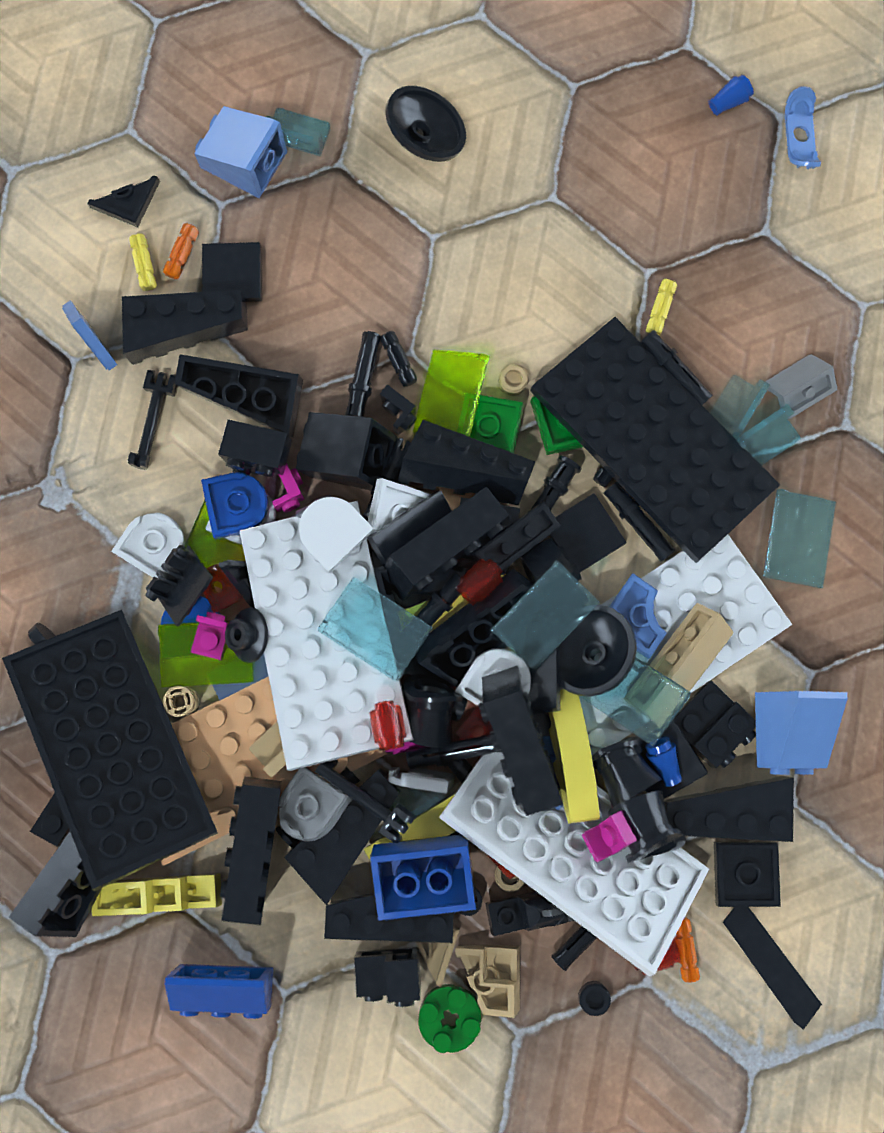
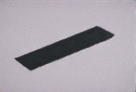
M734 907L723 921V924L793 1022L804 1030L821 1007V1002L750 908Z

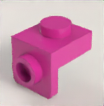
M286 463L284 473L279 475L288 494L272 501L277 512L283 510L284 513L300 506L299 502L305 500L298 487L303 484L296 468L290 470Z

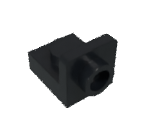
M386 385L380 393L383 402L382 407L395 417L397 414L400 415L393 424L394 432L400 435L403 430L406 432L410 430L416 422V405L389 385Z

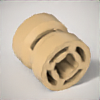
M174 686L163 697L165 711L175 717H186L196 712L200 705L198 693L189 687Z

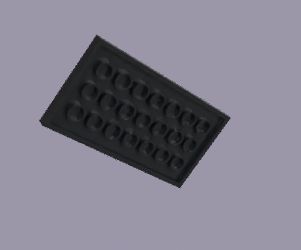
M614 317L532 385L530 391L677 545L697 563L775 491L780 484L663 365L660 366L657 363L658 360Z
M122 610L2 658L94 891L218 834Z

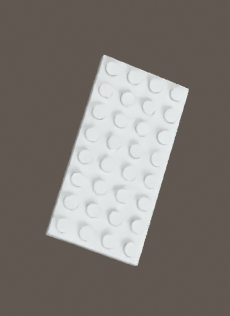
M358 501L350 502V504L361 514V509ZM297 516L240 530L254 606L264 616L268 628V641L264 656L286 767L289 771L414 740L374 573L368 540L365 539L344 561L329 573L303 545L299 534L301 518Z
M728 534L697 563L684 551H681L641 578L658 590L654 599V615L659 626L667 634L649 659L636 651L635 661L629 674L614 689L597 696H579L592 756L600 749L621 741L650 721L646 715L629 706L624 698L696 603L720 613L732 629L733 635L688 695L792 625ZM617 594L601 605L609 607ZM597 653L594 657V660H599L602 656V653Z
M502 752L482 755L439 818L649 977L655 975L709 868L682 848L627 863L626 856L631 853L629 847L600 862H596L582 837V833L610 817L608 811L612 806L608 793L597 786L600 812L598 820L568 824L564 805L559 810L550 808L526 816L522 804L517 806L514 801L511 787L515 785L512 777L506 778L500 762L501 759H504Z

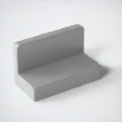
M812 354L764 382L765 389L778 397L781 413L787 419L793 418L838 390L833 366Z

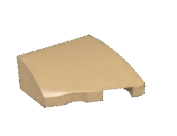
M457 946L455 954L457 958H461L468 973L466 978L470 987L477 993V1003L482 1014L514 1018L520 1011V946Z

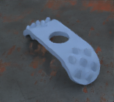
M806 86L793 90L786 101L785 126L789 161L795 164L797 168L806 166L807 169H814L815 167H820L822 162L818 159L815 144L813 113L816 96L814 91ZM794 129H803L807 133V141H798L794 137Z

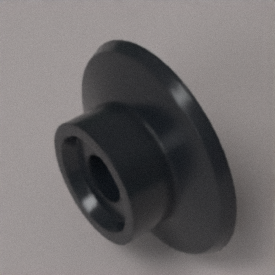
M253 607L240 611L235 619L228 623L225 631L227 646L234 651L240 660L246 663L257 661L263 655L268 641L266 620L262 613Z

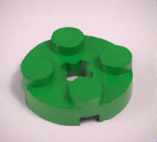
M443 984L441 987L437 986L429 991L419 1011L418 1025L421 1035L439 1053L458 1052L470 1046L479 1035L481 1028V1010L474 995L470 991L453 984ZM446 1010H449L451 1014H458L459 1017L455 1019V1025L450 1026L449 1024L442 1023L441 1020L444 1019V1012Z

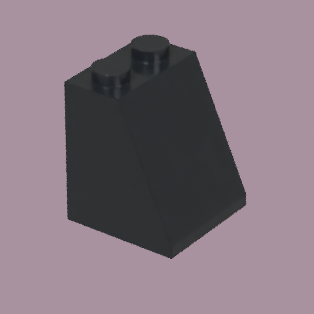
M309 412L307 423L303 429L304 436L301 448L297 454L296 470L310 478L371 491L372 487L376 485L377 479H380L398 436L373 418Z

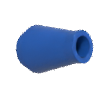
M745 75L734 76L708 101L709 107L717 116L726 110L744 104L754 94L753 87Z
M661 737L649 742L646 745L647 753L645 755L662 778L664 785L670 787L680 783L682 777L679 770L675 743H671L669 737Z

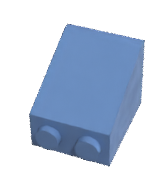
M223 106L220 113L212 118L209 131L204 139L201 138L195 148V157L200 168L260 199L288 151L279 121Z
M755 692L757 768H770V774L790 775V769H794V774L811 775L814 774V768H827L847 703V692Z

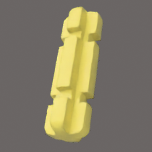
M140 233L131 235L129 241L133 249L132 255L138 274L139 286L143 291L153 290L157 284L153 276L154 271L150 254L147 250V240Z
M669 279L662 280L646 327L648 334L653 330L658 335L661 334L677 287L675 281Z

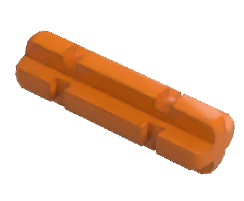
M188 223L183 224L179 232L182 235L177 237L169 255L171 260L166 262L163 269L166 276L176 280L180 277L183 270L181 266H185L193 245L191 243L196 241L199 234L197 227Z
M688 918L683 919L676 933L675 942L678 960L682 965L680 971L683 981L696 982L700 979L699 968L695 965L697 957L693 936L690 935L692 928Z

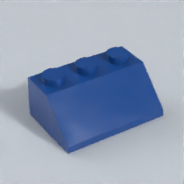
M453 835L401 841L397 844L392 842L373 845L370 860L378 920L476 910L469 840L464 836Z
M179 964L165 977V988L170 1011H180L181 1016L199 1015V1012H212L211 1016L222 1018L231 1016V1013H243L245 1018L256 1019L261 1018L263 1014H267L271 1008L273 967Z

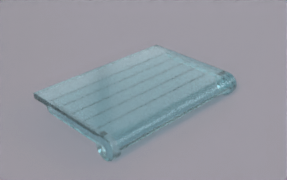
M777 489L763 577L823 588L836 505L835 501L792 493L785 489Z
M556 560L550 569L490 630L535 671L600 602Z
M353 577L319 625L317 631L395 682H398L433 627Z
M635 657L629 674L614 689L597 696L580 697L654 746L689 699L691 692Z

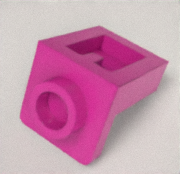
M207 612L206 617L197 615L196 622L199 624L190 653L223 661L227 646L225 631L228 625L227 622H224L225 616L212 612Z
M621 811L582 833V837L596 862H600L624 850L637 841Z

